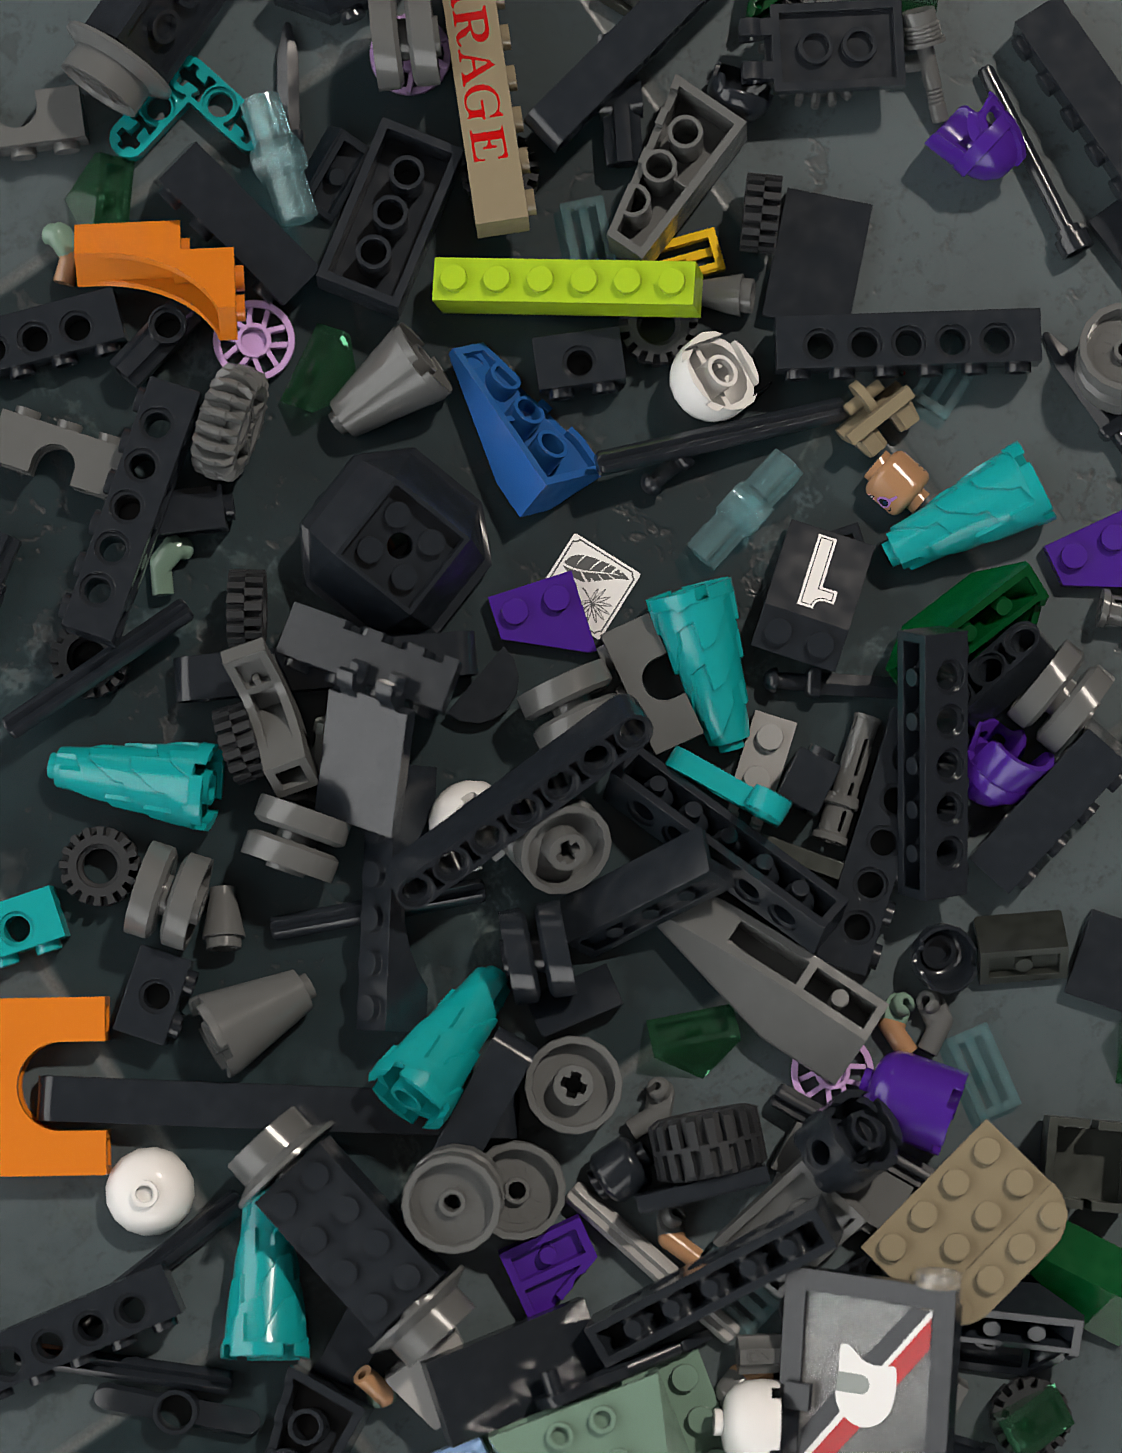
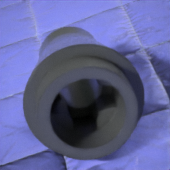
M744 274L704 279L702 307L742 317L743 313L752 314L755 304V279L745 278Z
M228 885L210 887L209 903L202 939L206 941V950L214 952L242 949V939H245L246 935L236 898V887Z

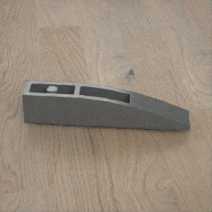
M716 896L657 926L760 1038L833 1086L836 1085L890 1005L814 954Z

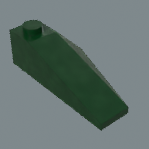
M1066 1221L1064 1232L1058 1243L1029 1273L1039 1284L1084 1315L1083 1329L1120 1347L1122 1345V1248Z

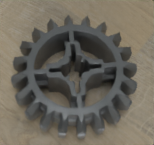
M227 363L217 372L216 377L211 380L210 388L205 393L204 402L200 407L198 420L195 422V433L192 436L191 461L196 472L216 481L223 480L227 482H233L243 473L245 466L249 464L252 452L255 451V445L260 437L261 427L264 423V415L268 408L266 403L269 397V384L265 373L256 371V368L244 364Z

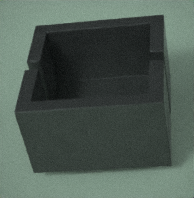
M1044 1114L1039 1171L1057 1186L1063 1196L1066 1208L1083 1209V1200L1079 1199L1082 1198L1085 1199V1208L1089 1210L1122 1213V1122L1092 1119V1127L1090 1128L1089 1119Z

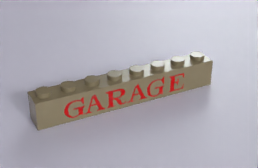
M442 0L478 238L530 231L529 216L537 215L533 188L524 189L522 174L530 173L527 147L518 148L516 133L524 132L521 106L512 107L510 92L518 91L514 65H505L503 51L512 50L508 24L499 25L497 10L505 9V1Z

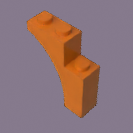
M180 220L74 225V259L78 287L115 286L157 293L174 299L198 313L213 328L220 341L238 340L237 322L246 321L245 294L237 295L236 292L245 291L244 265H235L234 247L191 249L190 238L181 237Z

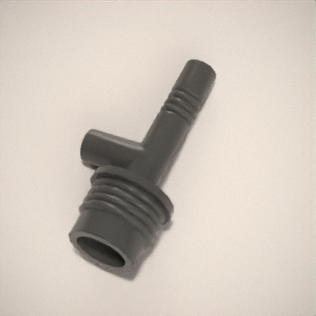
M923 6L902 12L904 50H917V54L905 56L906 73L921 71L932 123L947 121L949 117L946 102L944 101V93L942 92L943 89L941 88L942 83L934 45L944 42L946 38L941 33L940 20L937 19L935 7Z

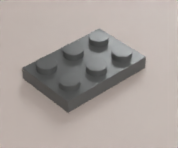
M801 1156L716 1234L713 1243L719 1248L820 1194L823 1195L844 1231L838 1247L868 1220L870 1213L849 1193L834 1191L828 1194L820 1190L815 1183L813 1174ZM835 1249L805 1265L817 1267ZM786 1274L762 1287L777 1302L785 1295Z

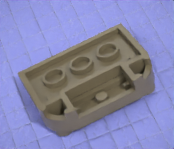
M985 1119L860 1247L891 1278L917 1281L918 1285L958 1289L957 1304H963L962 1325H966L988 1315L1058 1243L1066 1226L1068 1212L1063 1196L1057 1186L1048 1180L994 1125Z

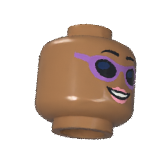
M886 450L864 475L868 480L865 488L866 493L891 515H898L906 508L913 514L930 495L924 489L929 481V473L904 451H896L891 455Z

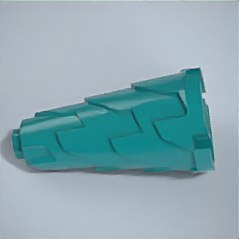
M1015 441L1005 446L999 454L980 464L957 483L939 493L925 507L890 527L891 531L886 533L889 540L881 545L892 566L895 567L901 564L904 570L909 567L913 570L949 554L968 551L982 544L1007 538L1036 525H1046L1056 520L1057 516L1052 511L1053 507L1030 461L1027 462L1023 456L1025 452L1020 443Z
M731 576L687 585L680 590L674 592L670 590L646 599L656 633L664 642L674 674H679L684 691L698 717L709 746H718L720 753L745 747L743 739L750 736L746 708L749 699L740 659L744 654L736 620L739 618V612Z
M175 742L167 744L125 743L124 746L98 745L93 747L62 746L57 753H51L47 765L48 778L54 779L56 787L75 791L95 800L108 802L112 807L145 814L150 818L191 828L192 830L209 831L216 820L219 810L209 809L208 806L213 803L214 799H222L225 761L222 755L223 751L219 749V744L207 742Z
M494 966L476 968L456 990L451 989L430 1015L419 1022L398 1046L393 1045L375 1064L369 1073L368 1080L378 1079L372 1090L390 1110L411 1124H414L419 1116L427 1118L428 1121L422 1127L425 1129H438L446 1122L464 1092L462 1087L480 1057L479 1052L496 1026L498 1022L496 1017L511 991L508 988L507 983L509 980L506 979L505 973Z
M264 1191L259 1197L244 1207L242 1211L240 1242L234 1262L233 1280L227 1304L223 1343L220 1344V1358L237 1360V1356H247V1361L310 1359V1344L308 1343L305 1305L296 1249L255 1205L254 1202L266 1192Z

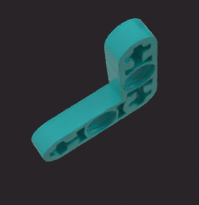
M188 55L168 84L172 90L171 96L167 99L172 106L169 116L162 120L151 118L148 115L147 108L150 101L155 99V97L148 96L135 117L123 115L110 131L109 137L110 145L120 159L129 162L138 161L148 154L190 107L246 155L257 156L266 152L272 144L273 134L270 124L265 117L204 62L195 56ZM183 68L189 72L194 68L198 69L196 77L205 88L208 87L210 81L215 83L205 90L199 102L194 99L200 96V92L195 86L189 82L183 86L180 85L182 78L179 72ZM220 94L230 97L233 101V108L228 115L216 117L210 113L208 107L213 97ZM245 110L247 113L241 116L242 121L251 129H255L258 125L261 126L260 135L262 141L257 143L251 140L246 144L243 142L246 136L236 123L231 131L226 127L233 124L238 119L241 111ZM141 115L144 122L149 127L155 129L152 134H148L144 127L137 135L139 147L134 149L128 146L124 150L121 149L123 141L120 138L121 134L124 132L129 135L134 134L140 127L139 122L134 119Z
M677 745L674 746L665 762L676 773L774 827H778L782 823L792 805L790 801L759 784L752 787Z

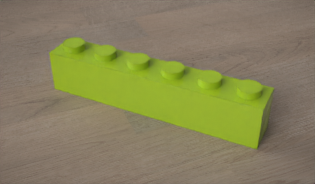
M435 257L432 301L442 313L701 318L703 274L696 261Z

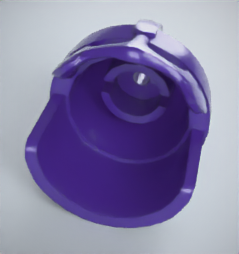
M991 91L988 93V97L980 111L975 112L966 105L960 106L949 117V120L924 143L929 149L951 164L952 168L962 177L967 175L971 178L985 181L997 180L1005 176L1014 166H1018L1026 158L1025 141L1016 123V119L1007 110L1004 111L1003 104ZM988 112H992L996 118L993 124L986 120Z
M995 718L983 722L979 721L968 744V798L979 805L987 807L1016 804L1054 766V755L1050 752H1044L1030 764L1024 763L1020 760L1026 748L1024 730L1011 731ZM997 733L1005 738L1004 745L991 737Z

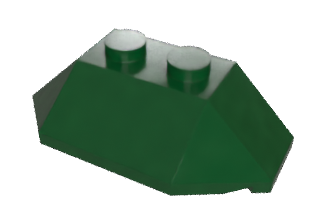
M1026 561L972 572L902 625L901 630L931 626H945L968 630L969 664L1015 623L1028 621L1037 625L1041 608L1045 606L1049 594L1030 564ZM896 640L885 669L898 687V641Z

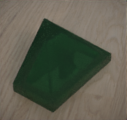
M96 152L65 197V201L78 224L129 222L134 160L103 152Z
M317 323L280 401L310 413L329 406L330 401L356 372L350 335L342 330Z
M729 1004L646 1020L654 1058L701 1079L741 1041L735 1012Z
M1055 1383L992 1414L1014 1453H1036L1075 1424Z

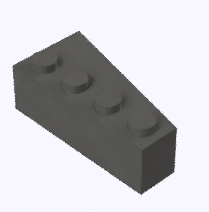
M675 74L670 86V92L657 116L650 139L646 147L644 146L631 183L626 188L607 232L609 251L621 260L655 261L747 141V122L678 74Z

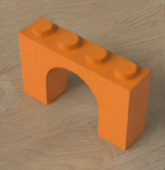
M110 996L0 998V1177L110 1174L112 1169L111 1129H58L37 1120V1117L29 1109L23 1092V1079L26 1068L31 1059L46 1046L57 1042L110 1041Z

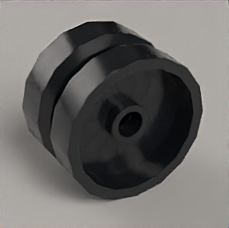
M559 899L536 905L534 915L538 931L529 933L526 914L520 907L498 911L502 939L499 940L506 979L511 980L516 1006L539 1001L541 989L538 974L546 972L550 993L555 998L577 994Z

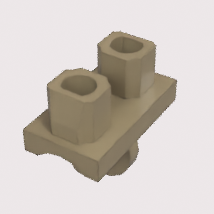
M878 379L866 388L855 380L848 385L854 397L843 405L844 410L851 417L838 426L835 431L842 440L857 447L864 455L870 458L874 457L887 445V441L877 429L885 420L889 419L896 430L903 432L920 419L911 402L915 395L909 386L905 385L903 387L898 381H894L885 389Z

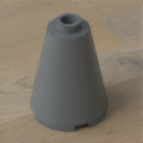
M401 322L390 330L330 401L333 411L328 416L342 435L349 432L352 436L358 437L441 401L452 393V385L439 362L434 356L429 357L422 348L425 345L424 342L405 323Z
M292 969L196 995L189 999L188 1004L193 1017L198 1014L202 1016L204 1022L201 1023V1028L198 1030L221 1070L226 1069L227 1077L231 1078L239 1074L313 1009L311 999L315 998L317 994L308 976L305 973L298 976Z

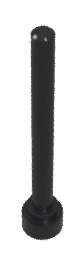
M992 65L982 67L978 70L977 74L987 94L991 91L999 98L1005 108L1004 111L1007 110L1016 119V123L1021 130L1026 146V158L1022 162L1058 230L1055 233L1058 240L1055 246L1062 260L1072 258L1094 245L1087 229L1081 228L1078 222L1073 223Z

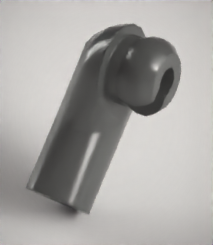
M926 989L920 992L916 998V1006L926 1026V1030L917 1048L937 1057L953 1025V1017L942 994Z
M655 1077L648 1082L646 1086L645 1109L625 1121L636 1140L649 1133L648 1127L655 1121L672 1116L675 1091L673 1085L663 1077Z

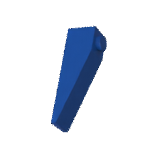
M482 342L453 348L448 355L496 483L519 517L551 510L601 477L595 466V454L585 439L573 427L566 431L549 415L553 408L546 401L541 399L539 402H536L520 387L521 378L488 346Z

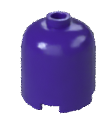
M898 1050L889 1052L882 1057L875 1070L866 1067L858 1089L868 1092L865 1094V1097L869 1098L872 1102L879 1098L887 1105L898 1121L903 1135V1142L939 1156L951 1119L953 1120L961 1100L969 1072L910 1052Z

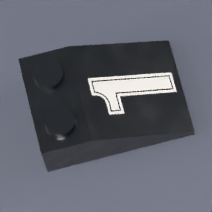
M791 519L750 644L835 672L875 546Z

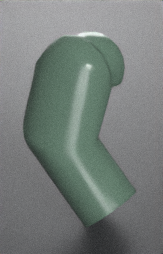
M171 535L165 538L151 556L152 596L174 595L172 569L180 560L189 559L193 554V543L188 537Z

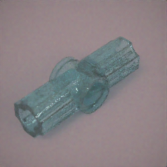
M278 92L257 93L246 98L240 107L254 146L250 153L251 164L258 179L267 186L280 227L287 229L293 226H301L314 220L313 218L318 215L304 172L308 167L307 155L300 140L291 133Z
M776 448L745 482L740 481L717 506L716 514L691 538L687 547L705 565L715 571L745 537L749 539L774 511L773 507L799 481L803 472L790 458Z

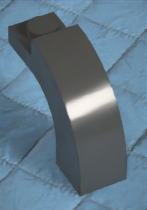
M263 637L222 651L223 666L245 706L257 740L263 772L276 796L282 798L318 785V773L304 723L275 653L271 654Z

